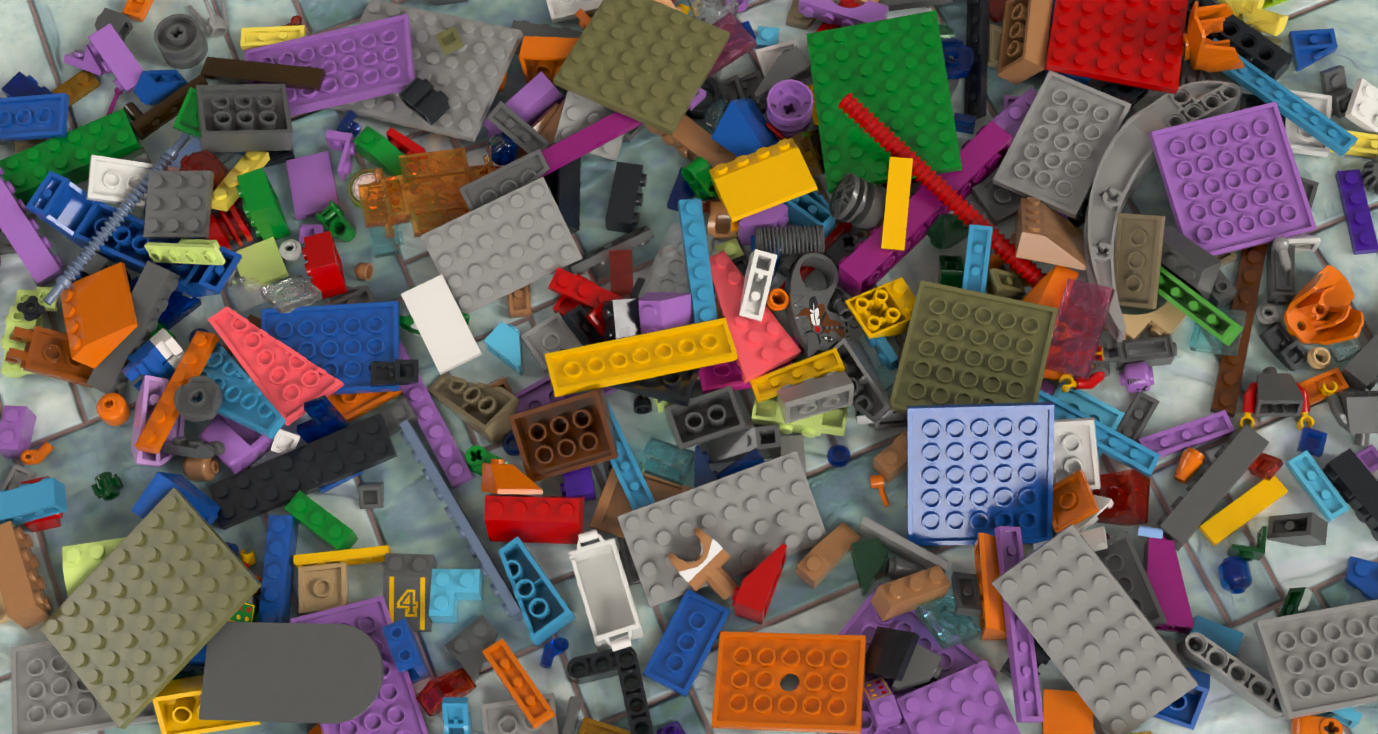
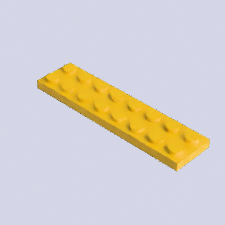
M726 317L544 354L555 397L737 360L738 357Z

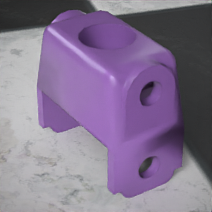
M218 413L199 436L207 444L214 440L224 443V454L215 456L234 474L244 471L247 467L260 460L271 450L274 439L261 435Z

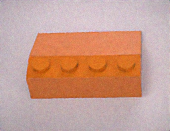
M122 262L75 281L60 296L71 358L94 369L138 326L126 267Z

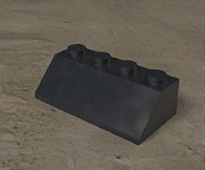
M581 157L543 176L571 234L579 231Z

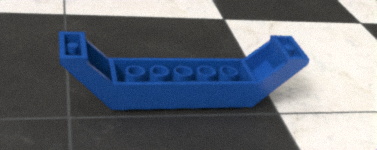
M49 171L26 205L30 212L83 249L84 246H89V241H93V236H97V231L101 232L100 227H105L104 223L109 222L108 218L113 217V212H117L116 208L103 202L86 200L87 193L70 182L68 178ZM128 214V217H124V222H120V227L116 226V232H111L112 236L107 237L108 241L103 242L104 246L99 247L100 251H95V253L112 262L124 263L126 268L139 274L142 273L147 261L165 268L180 276L175 290L193 298L219 295L242 258L241 254L221 246L219 250L226 261L224 265L154 262L144 247L147 242L178 243L181 239L144 238L145 221Z

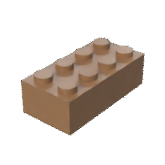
M1008 0L1005 2L997 76L1018 85L1045 69L1053 0Z
M8 521L0 524V591L8 617L24 629H28L45 622L52 615L50 610L53 609L50 598L45 595L44 589L47 586L43 576L39 575L37 569L40 567L37 556L32 552L31 547L34 546L30 534H25L20 526L17 527L13 522Z

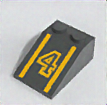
M386 553L383 596L391 621L394 623L405 618L414 632L432 631V620L429 617L432 569H437L438 562L433 554Z

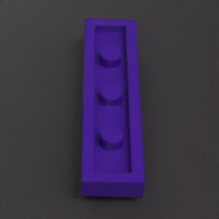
M1360 169L1337 171L1335 178L1354 255L1377 253V238Z

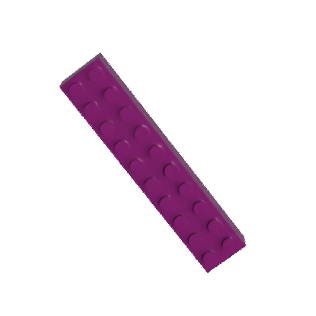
M993 121L987 126L983 125L977 131L976 137L972 140H967L961 147L962 170L937 174V176L941 175V179L943 181L946 180L948 186L952 185L951 189H956L958 191L957 194H961L963 196L962 199L965 200L971 194L972 187L986 180L1001 165L1011 145L1012 136ZM920 185L916 193L909 198L904 251L881 249L882 225L881 227L876 226L865 242L863 240L860 241L850 256L846 255L841 259L838 264L839 279L837 286L851 298L871 290L952 212V210H947L948 206L942 205L943 202L941 200H937L938 197L936 195L932 196V192H928L926 186Z

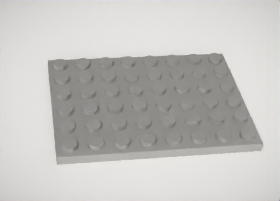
M370 0L358 25L408 14L411 24L415 78L427 79L434 86V90L444 92L449 98L447 102L450 109L432 126L402 102L398 95L400 92L328 109L475 142L523 37L522 31L385 1ZM455 26L464 47L444 55L435 35Z

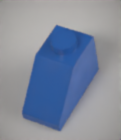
M176 69L142 71L133 92L145 105L159 104L188 82Z

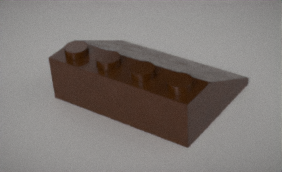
M603 388L590 390L508 416L526 475L533 482L619 457L610 411Z

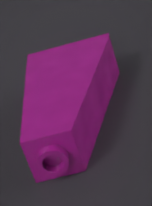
M1164 536L1162 539L1149 537L1144 545L1143 568L1167 620V623L1154 628L1160 631L1189 634L1194 628V622L1174 541L1167 540Z

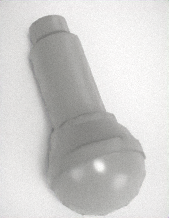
M1279 236L1274 239L1273 248L1279 254L1284 271H1288L1291 269V261L1288 254L1289 241L1286 237Z

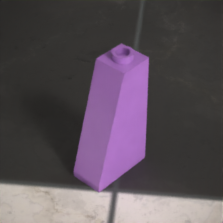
M541 71L508 100L505 105L528 125L532 126L554 103L560 105L565 97ZM489 119L483 123L488 129L485 133L489 138L495 135L496 137H502L505 143L511 140Z

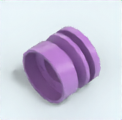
M789 79L774 84L769 90L766 104V121L786 138H793V135L805 132L810 126L814 101L808 86L800 81Z

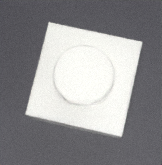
M280 428L274 438L271 451L285 454L297 449L301 435Z

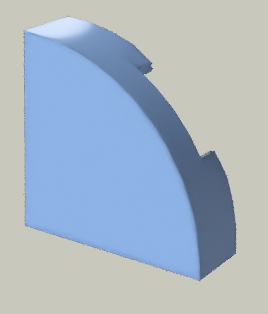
M1140 525L1138 536L1162 539L1163 530L1161 528Z

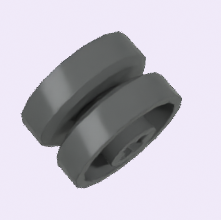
M170 15L164 18L155 29L154 41L166 63L171 67L181 70L189 69L200 64L206 57L208 42L198 22L190 15Z

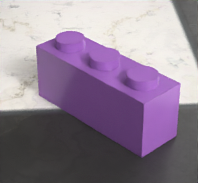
M108 24L88 37L91 42L88 46L95 56L99 54L103 59L101 65L107 73L112 72L116 79L113 82L120 92L124 90L129 94L134 90L144 70L113 26Z

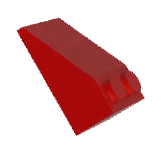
M780 545L743 579L740 587H735L732 596V606L735 607L736 616L763 624L787 560V545Z

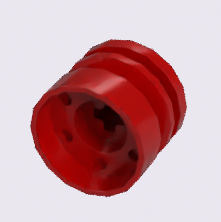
M234 204L227 213L218 210L220 216L217 218L212 213L210 215L209 240H217L220 247L223 246L232 250L230 244L232 240L240 247L243 246L239 238L241 235H244L248 243L253 241L250 226L240 209Z

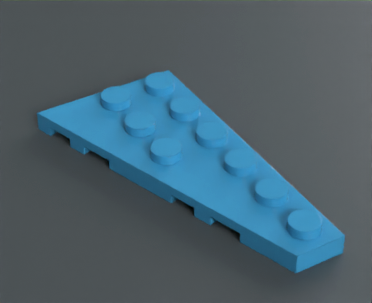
M218 342L200 376L210 377L222 390V404L217 413L273 439L286 420ZM199 395V397L197 399H194L193 401H195L196 403L200 402L203 399L202 395Z

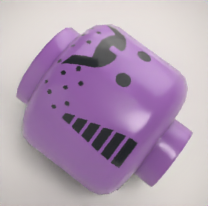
M1145 361L1127 363L1124 365V372H1119L1121 386H1126V390L1129 393L1149 391L1151 385H1154L1153 368L1148 366Z

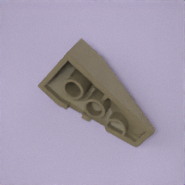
M442 374L427 389L431 395L494 446L512 428L508 416L516 413L519 400L502 387L496 386L492 388L484 383L478 382L475 384L467 382L463 378Z

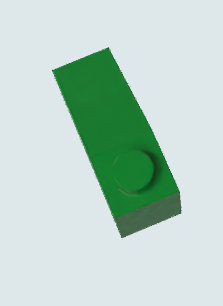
M366 126L353 141L360 156L407 188L421 173V170L385 137L369 126Z

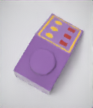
M879 677L864 682L863 696L876 732L900 724L902 717L895 697L886 680Z

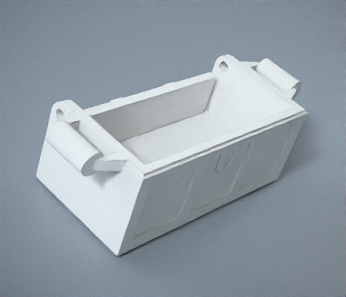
M596 529L578 534L577 549L569 551L568 554L597 651L612 647L614 652L632 646L631 640L644 637L615 539L604 540L597 533ZM598 538L600 542L581 547V543Z

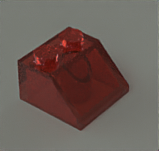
M1135 469L1100 475L1101 488L1093 489V495L1110 498L1114 505L1110 509L1105 508L1097 516L1098 520L1096 522L1121 526L1148 523L1150 478Z

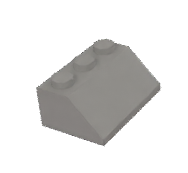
M833 371L819 379L809 378L798 385L788 384L781 387L780 390H777V402L785 424L852 405L854 385L845 371L839 373Z

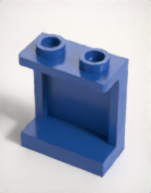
M403 618L384 626L382 630L398 672L401 673L408 670L412 684L431 677L416 635L406 619Z

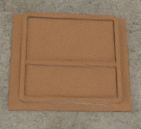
M611 468L590 528L625 539L617 516L632 511V508L613 468ZM642 472L655 502L692 489L691 487Z

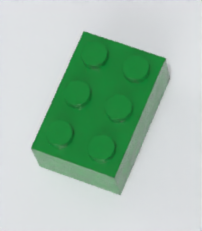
M263 167L237 176L240 185H237L236 188L240 198L243 200L244 212L249 218L251 226L254 227L257 237L262 236L263 240L274 237L277 240L291 235L279 199Z

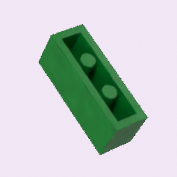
M300 490L284 508L288 515H293L298 524L334 551L351 549L358 540L352 529Z

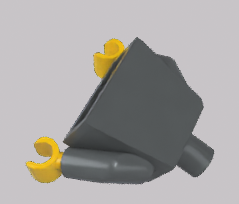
M1331 382L1332 390H1328L1326 384L1323 383L1321 392L1323 395L1329 396L1327 401L1339 426L1343 427L1348 433L1355 434V445L1368 446L1370 434L1378 433V391H1339L1338 395L1335 394L1338 388L1336 382Z

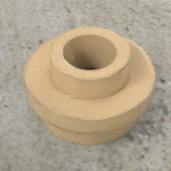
M1314 347L1307 353L1309 365L1316 370H1322L1330 363L1331 356L1325 348Z

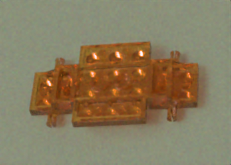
M465 148L399 156V163L402 175L384 177L383 169L379 168L378 175L376 168L373 170L375 181L369 184L358 185L365 228L384 227L386 238L390 239V234L391 238L395 237L393 225L408 223L411 219L414 237H421V235L469 213L470 210L459 188L501 167L493 165L492 155L488 154V158L487 155L483 156L484 165L469 166Z

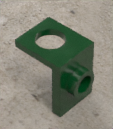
M1262 526L1258 531L1256 547L1232 544L1227 550V556L1238 557L1239 560L1247 562L1260 560L1265 554L1267 526Z

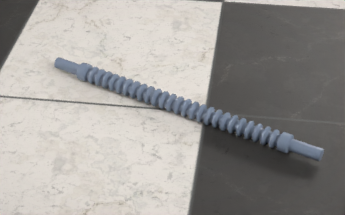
M183 133L171 148L168 147L164 151V155L160 156L161 160L156 161L157 165H152L153 170L149 169L148 172L168 170L167 165H172L171 161H175L178 158V152L189 141L191 136ZM149 174L144 175L145 179L140 180L141 184L138 183L136 185L137 189L133 188V193H129V198H125V203H121V208L117 207V212H113V217L108 218L109 222L104 223L105 227H100L101 232H96L97 236L92 237L93 241L88 242L89 246H84L85 251H80L81 256H76L77 260L72 261L73 265L68 266L69 270L63 271L64 275H60L57 278V284L43 299L46 304L51 306L61 292L72 285L71 280H76L75 275H80L79 271L84 270L83 266L88 265L87 261H92L91 256H96L95 251H100L99 247L104 246L103 242L108 241L107 237L112 236L111 232H116V226L120 227V222H124V217H128V212H132L131 208H136V203H140V198H144V193L147 194Z

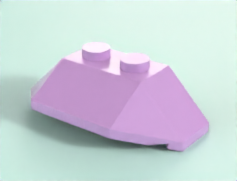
M145 375L135 404L131 451L135 464L159 468L176 456L165 453L163 446L158 454L139 451L135 447L139 436L167 387L169 379ZM180 414L164 444L172 442L175 437H183L185 419Z

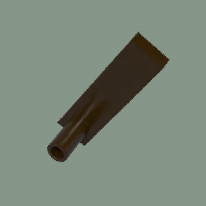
M200 74L144 114L133 102H129L123 107L128 117L133 121L130 124L141 140L178 116L190 87L196 89V85H209L203 75Z

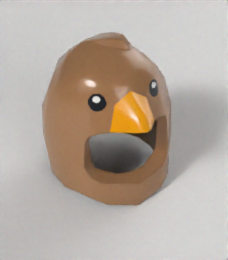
M721 201L710 202L707 221L708 237L729 239L739 236L738 223L742 219L732 222Z

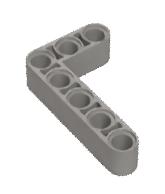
M1198 632L1190 633L1180 642L1179 651L1183 657L1210 674V676L1269 717L1279 718L1283 716L1282 710H1278L1274 706V699L1278 700L1272 682ZM1189 641H1193L1197 644V651H1194L1189 647ZM1210 655L1218 659V666L1211 663ZM1231 670L1239 673V681L1232 677ZM1253 685H1256L1260 688L1261 695H1257L1253 692Z

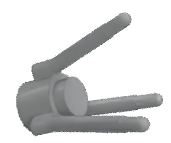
M203 0L210 15L207 23L192 5L188 6L192 14L206 29L209 36L221 37L227 33L230 25L227 21L225 0H220L222 18L219 15H214L208 0Z

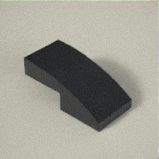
M1276 322L1259 335L1273 355L1291 372L1307 361V352L1298 339L1292 340L1280 322Z
M395 359V362H371V387L419 383L418 360Z

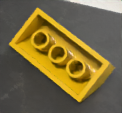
M203 675L171 680L152 700L162 734H202L261 724V722L199 720Z

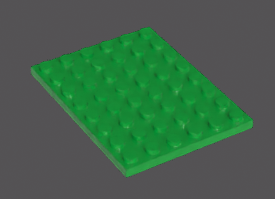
M936 10L806 34L828 193L834 192L838 182L848 173L855 174L860 178H864L866 182H873L878 185L888 182L890 153H886L885 148L879 146V142L875 143V139L870 138V134L865 133L864 128L860 129L858 127L859 124L853 122V118L849 119V115L844 114V110L838 108V104L848 93H852L854 99L857 97L859 99L858 102L864 104V108L868 107V111L870 113L873 112L874 117H878L880 123L884 122V126H888L890 128L889 131L895 133V137L899 136L900 141H904L906 147L910 146V150L915 151V155L917 157L920 156L922 162L925 160L926 165L932 167V171H937L936 175L962 170Z

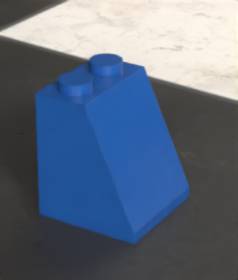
M751 98L731 100L711 137L738 157L749 155L762 147H769L779 142L775 134L766 126L767 121Z
M157 472L131 509L133 513L144 519L173 488L178 489L209 525L217 519V513L221 507L181 474Z

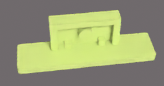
M181 239L178 243L147 242L144 246L150 258L157 263L224 265L226 262L219 250L220 245L217 240Z

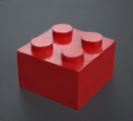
M327 231L304 237L305 247H302V253L305 261L308 260V263H305V269L308 277H313L311 278L313 290L319 292L321 299L346 293L347 287L342 261L331 232Z

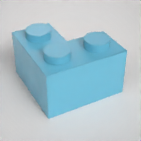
M432 569L429 617L433 623L457 624L459 600H483L484 577L480 569Z

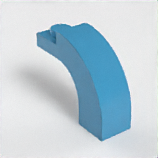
M443 697L444 734H472L468 697Z

